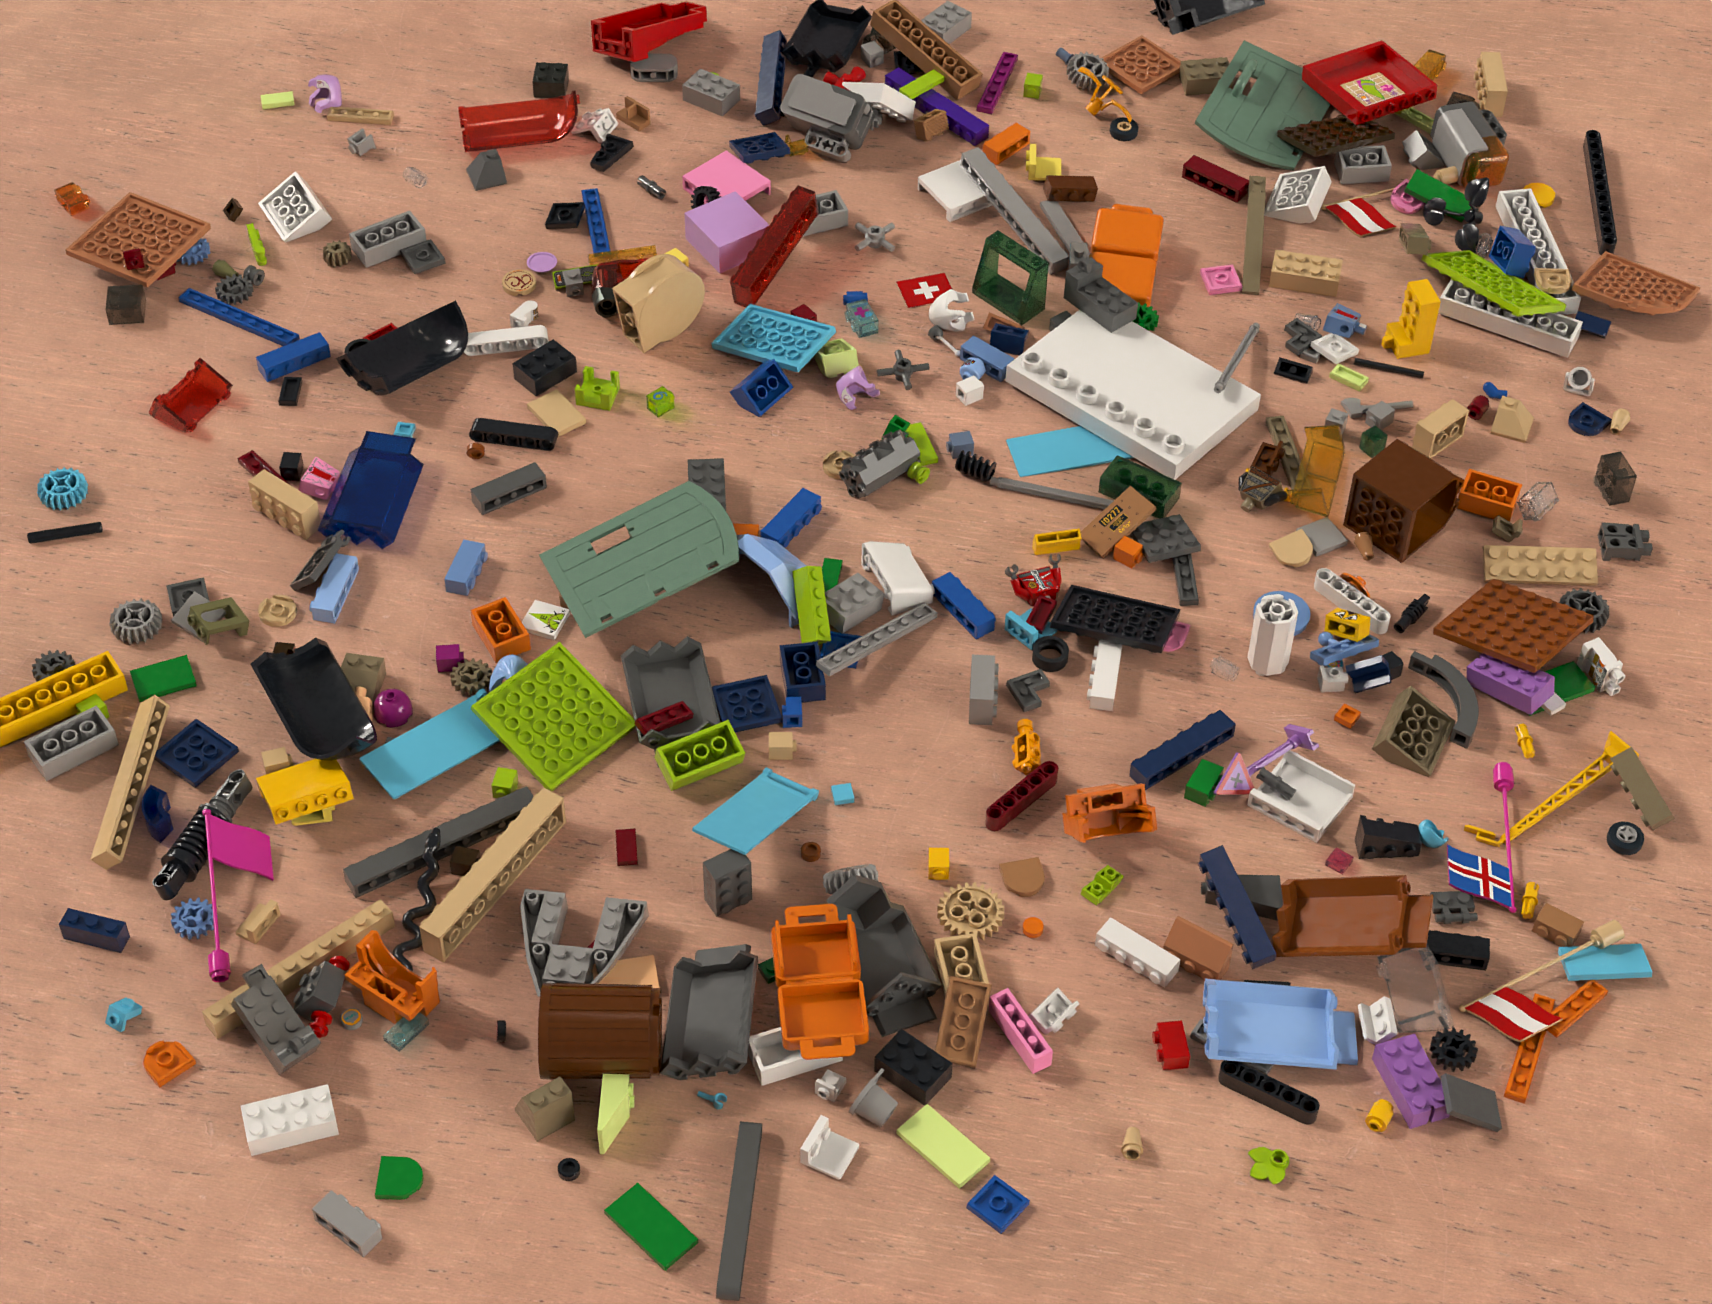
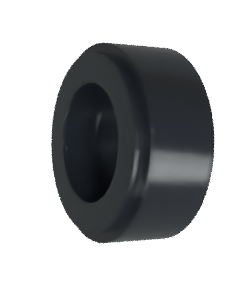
M497 1020V1042L506 1041V1021Z
M565 1158L558 1164L559 1177L564 1181H573L580 1175L579 1162L573 1158Z

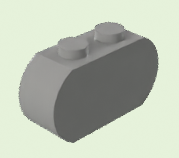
M648 54V59L637 62L630 61L631 77L637 82H671L678 76L677 58L672 54Z

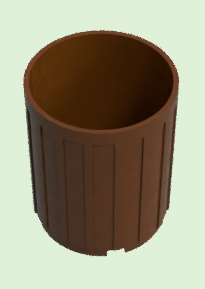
M543 983L540 993L538 1018V1064L540 1079L551 1080L558 1077L562 1079H602L603 1074H629L630 1079H650L651 1076H660L662 998L659 997L661 988H653L652 985Z

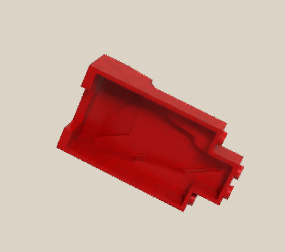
M687 1L673 5L661 2L591 20L593 52L631 62L648 59L649 51L663 45L667 41L686 32L704 28V22H707L706 6Z

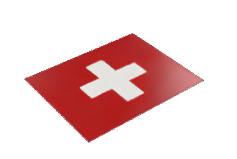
M945 273L896 282L908 308L932 304L940 295L952 289Z

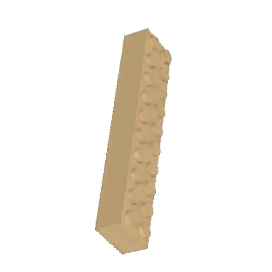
M546 788L535 794L528 806L521 810L520 815L509 823L504 833L500 834L496 838L495 843L485 850L480 860L475 862L470 871L460 878L458 884L447 893L445 899L435 906L431 915L424 919L419 927L425 953L443 963L565 825L566 817L563 797Z

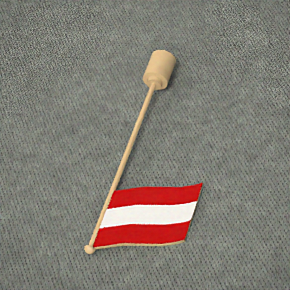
M1455 166L1439 169L1434 174V178L1446 185L1458 181V170ZM1394 188L1326 205L1322 204L1321 206L1322 210L1326 209L1358 237L1397 228V226L1386 220L1372 205L1363 200L1364 198L1392 192Z
M1612 920L1592 930L1591 941L1464 1006L1461 1004L1459 1010L1475 1015L1486 1021L1503 1035L1522 1042L1559 1023L1563 1018L1547 1012L1528 997L1508 987L1591 945L1604 949L1625 937L1624 930L1618 921Z

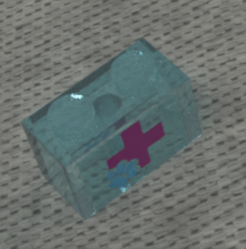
M866 299L846 304L845 319L850 322L852 331L856 332L859 338L878 333L879 320Z

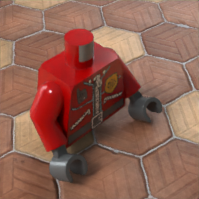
M1052 554L1049 556L1048 561L1053 568L1046 566L1020 573L1016 576L1018 566L1016 564L1012 565L1013 572L1007 567L1005 574L1012 579L1010 582L1015 595L1027 601L1030 606L1035 605L1039 595L1055 600L1056 593L1060 591L1062 582L1060 567L1058 568V563L1061 560L1060 554H1057V561L1052 560Z

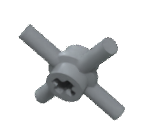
M859 222L856 223L855 228L865 234V240L855 246L856 251H860L866 246L871 248L883 246L891 252L894 251L895 246L885 240V234L895 228L893 223L883 228L879 226L867 228Z

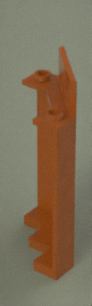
M1406 875L1288 879L1281 884L1284 905L1276 911L1279 932L1272 937L1276 957L1395 955L1402 948H1426L1434 894L1409 895L1411 886L1407 882Z

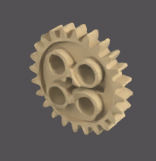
M965 882V887L957 884L956 890L950 887V893L944 892V898L940 897L937 908V918L940 919L939 924L944 925V931L950 930V936L976 933L977 937L985 940V935L992 937V932H998V926H1002L1005 913L1002 899H997L998 893L991 894L992 888L984 890V884L980 887H977L976 882L972 886Z

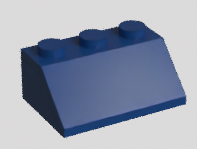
M775 359L762 363L730 391V394L740 407L760 417L787 394L793 386Z

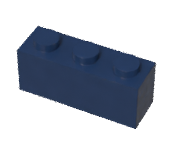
M70 908L67 909L59 923L63 939L122 953L130 938L126 922Z

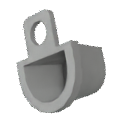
M883 1068L869 1081L849 1109L850 1114L854 1115L856 1113L879 1127L886 1123L898 1104L896 1100L876 1084L884 1072Z

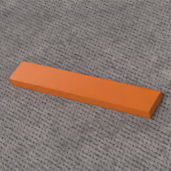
M1536 993L1532 1000L1549 1013L1552 1012L1555 1004V999ZM1546 1029L1519 1043L1503 1097L1525 1104L1547 1031Z

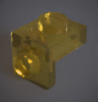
M789 134L785 135L784 142L790 147V157L803 155L808 152L809 147L806 145L805 139L792 142Z

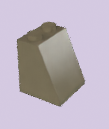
M561 1077L522 1097L515 1107L516 1113L536 1141L575 1121L572 1092Z

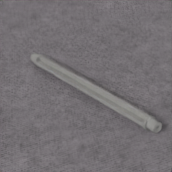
M1253 323L1249 327L1247 334L1227 367L1215 383L1214 391L1216 393H1221L1225 389L1227 382L1254 337L1259 332L1260 325L1258 323Z
M991 477L990 485H995L998 488L1104 510L1114 501L1003 477Z

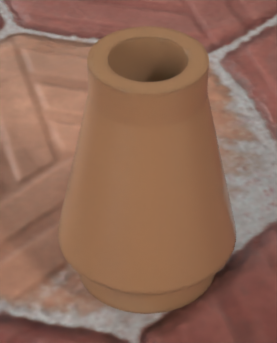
M1368 532L1358 533L1355 536L1354 544L1364 560L1373 559L1372 536Z

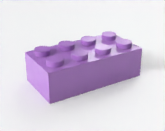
M1483 653L1467 666V680L1472 687L1530 715L1554 695L1555 677L1544 671L1538 670L1536 673H1532Z
M1415 1033L1376 1044L1372 1060L1409 1129L1427 1124L1429 1117L1431 1123L1449 1118L1450 1115L1447 1114L1441 1080Z

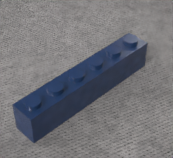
M1221 710L1211 713L1204 720L1194 723L1189 729L1179 732L1174 738L1164 741L1161 746L1151 749L1146 755L1133 760L1130 765L1129 776L1137 784H1145V790L1234 737L1236 724Z
M1221 845L1200 854L1199 869L1208 878L1206 882L1211 892L1214 891L1217 896L1215 898L1216 904L1220 910L1223 909L1226 915L1224 916L1228 928L1232 927L1235 933L1233 938L1236 945H1241L1243 950L1242 957L1245 963L1250 964L1253 970L1274 961L1276 952L1224 846Z

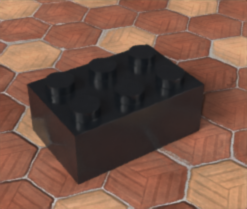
M554 339L512 363L514 379L535 396L540 395L577 373L576 356Z
M903 1029L882 1048L874 1059V1071L876 1073L883 1068V1078L924 1106L952 1078L953 1063Z

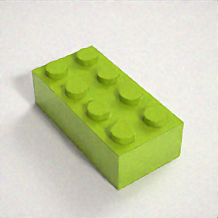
M726 720L657 748L654 758L670 790L674 791L743 763L745 751L729 720Z

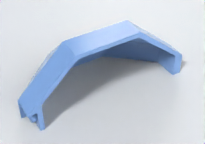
M750 534L737 535L739 554H745L769 574L788 607L789 627L792 628L799 624L792 571L806 565L776 541Z

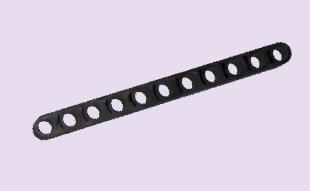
M1588 130L1583 143V152L1598 252L1600 255L1605 251L1614 254L1617 236L1601 134L1596 130Z

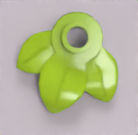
M1258 1147L1248 1152V1155L1256 1162L1250 1171L1252 1178L1257 1180L1269 1178L1273 1185L1280 1183L1285 1178V1169L1289 1165V1157L1285 1151L1281 1149L1271 1151L1266 1147Z

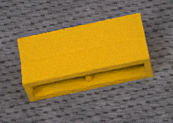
M1080 528L1034 534L1032 544L1034 554L1042 555L1080 550L1082 540Z

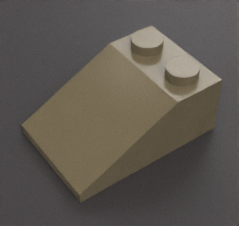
M346 653L341 665L346 678L354 692L358 686L366 688V697H369L372 703H374L386 676L384 658Z

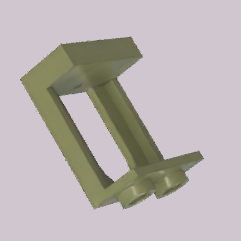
M232 597L191 606L187 616L188 624L193 627L197 636L202 639L205 645H208L210 635L235 629L240 637L247 635L250 622ZM223 608L226 611L224 615L226 619L221 621L207 622L201 617L202 613Z

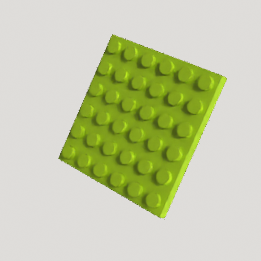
M560 642L471 706L473 713L542 786L550 791L555 790L636 728L635 720Z

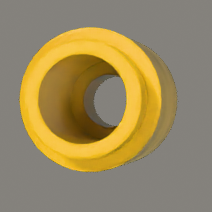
M1380 1099L1373 1104L1365 1119L1370 1130L1374 1132L1385 1131L1394 1114L1393 1105L1384 1099Z

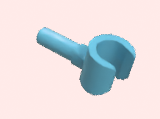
M699 1091L697 1096L713 1102L714 1108L718 1110L723 1108V1103L718 1102V1100L722 1102L727 1101V1096L724 1093H717L713 1096Z

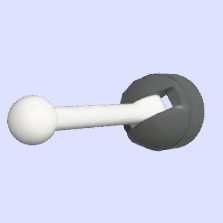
M938 325L933 326L929 330L928 336L935 341L941 340L954 352L956 357L960 356V350H956L942 337L943 331Z

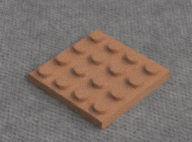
M1143 35L1102 57L1104 62L1107 63L1111 75L1140 94L1147 92L1180 72L1181 60Z

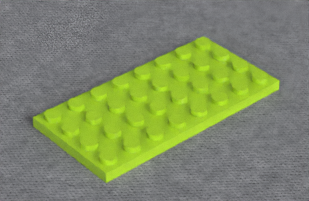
M1470 250L1427 253V255L1422 256L1421 260L1427 263V266L1438 269L1439 273L1450 276L1451 280L1460 282L1465 288L1473 289L1476 294L1487 297L1488 301L1499 304L1500 308L1511 311L1514 316H1533L1534 314L1565 311V303L1516 276L1506 275L1497 265Z

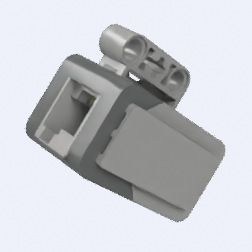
M803 74L794 76L780 106L781 111L792 127L807 133L805 143L812 152L840 162H847L851 158V152L848 148L857 150L862 146L874 120L873 109L862 95Z

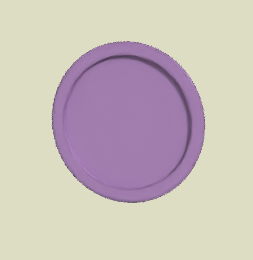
M537 252L527 259V266L539 273L548 272L557 264V258L548 252Z

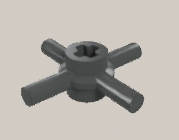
M896 350L894 353L897 361L893 368L877 369V376L895 375L898 381L904 383L905 389L910 390L912 388L910 378L913 372L929 370V363L911 365L909 359L903 358L901 350Z

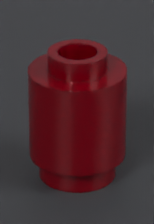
M1480 395L1471 401L1467 407L1469 410L1468 416L1471 419L1479 420L1489 408L1488 398Z

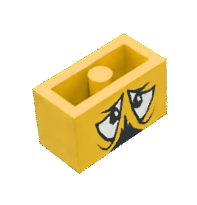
M1336 608L1326 614L1324 632H1330L1332 635L1359 642L1369 635L1371 617Z

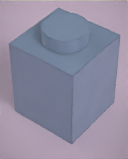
M970 431L949 434L946 449L947 452L951 453L952 459L958 458L962 450H964V455L968 451L971 452V456L974 455V441Z

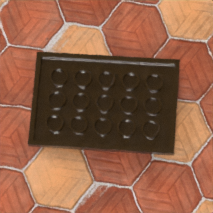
M1338 115L1336 118H1325L1323 121H1312L1309 124H1298L1296 127H1285L1283 130L1277 131V137L1314 157H1319L1395 139V132L1379 125L1378 122L1370 120L1355 125L1346 116Z

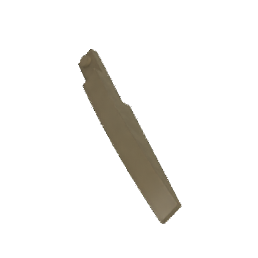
M1249 176L1242 294L1259 295L1266 196V177Z

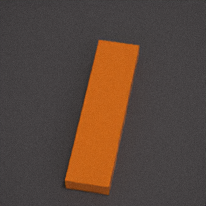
M1595 980L1587 981L1551 1012V1014L1563 1018V1020L1546 1030L1557 1038L1607 995L1608 990Z

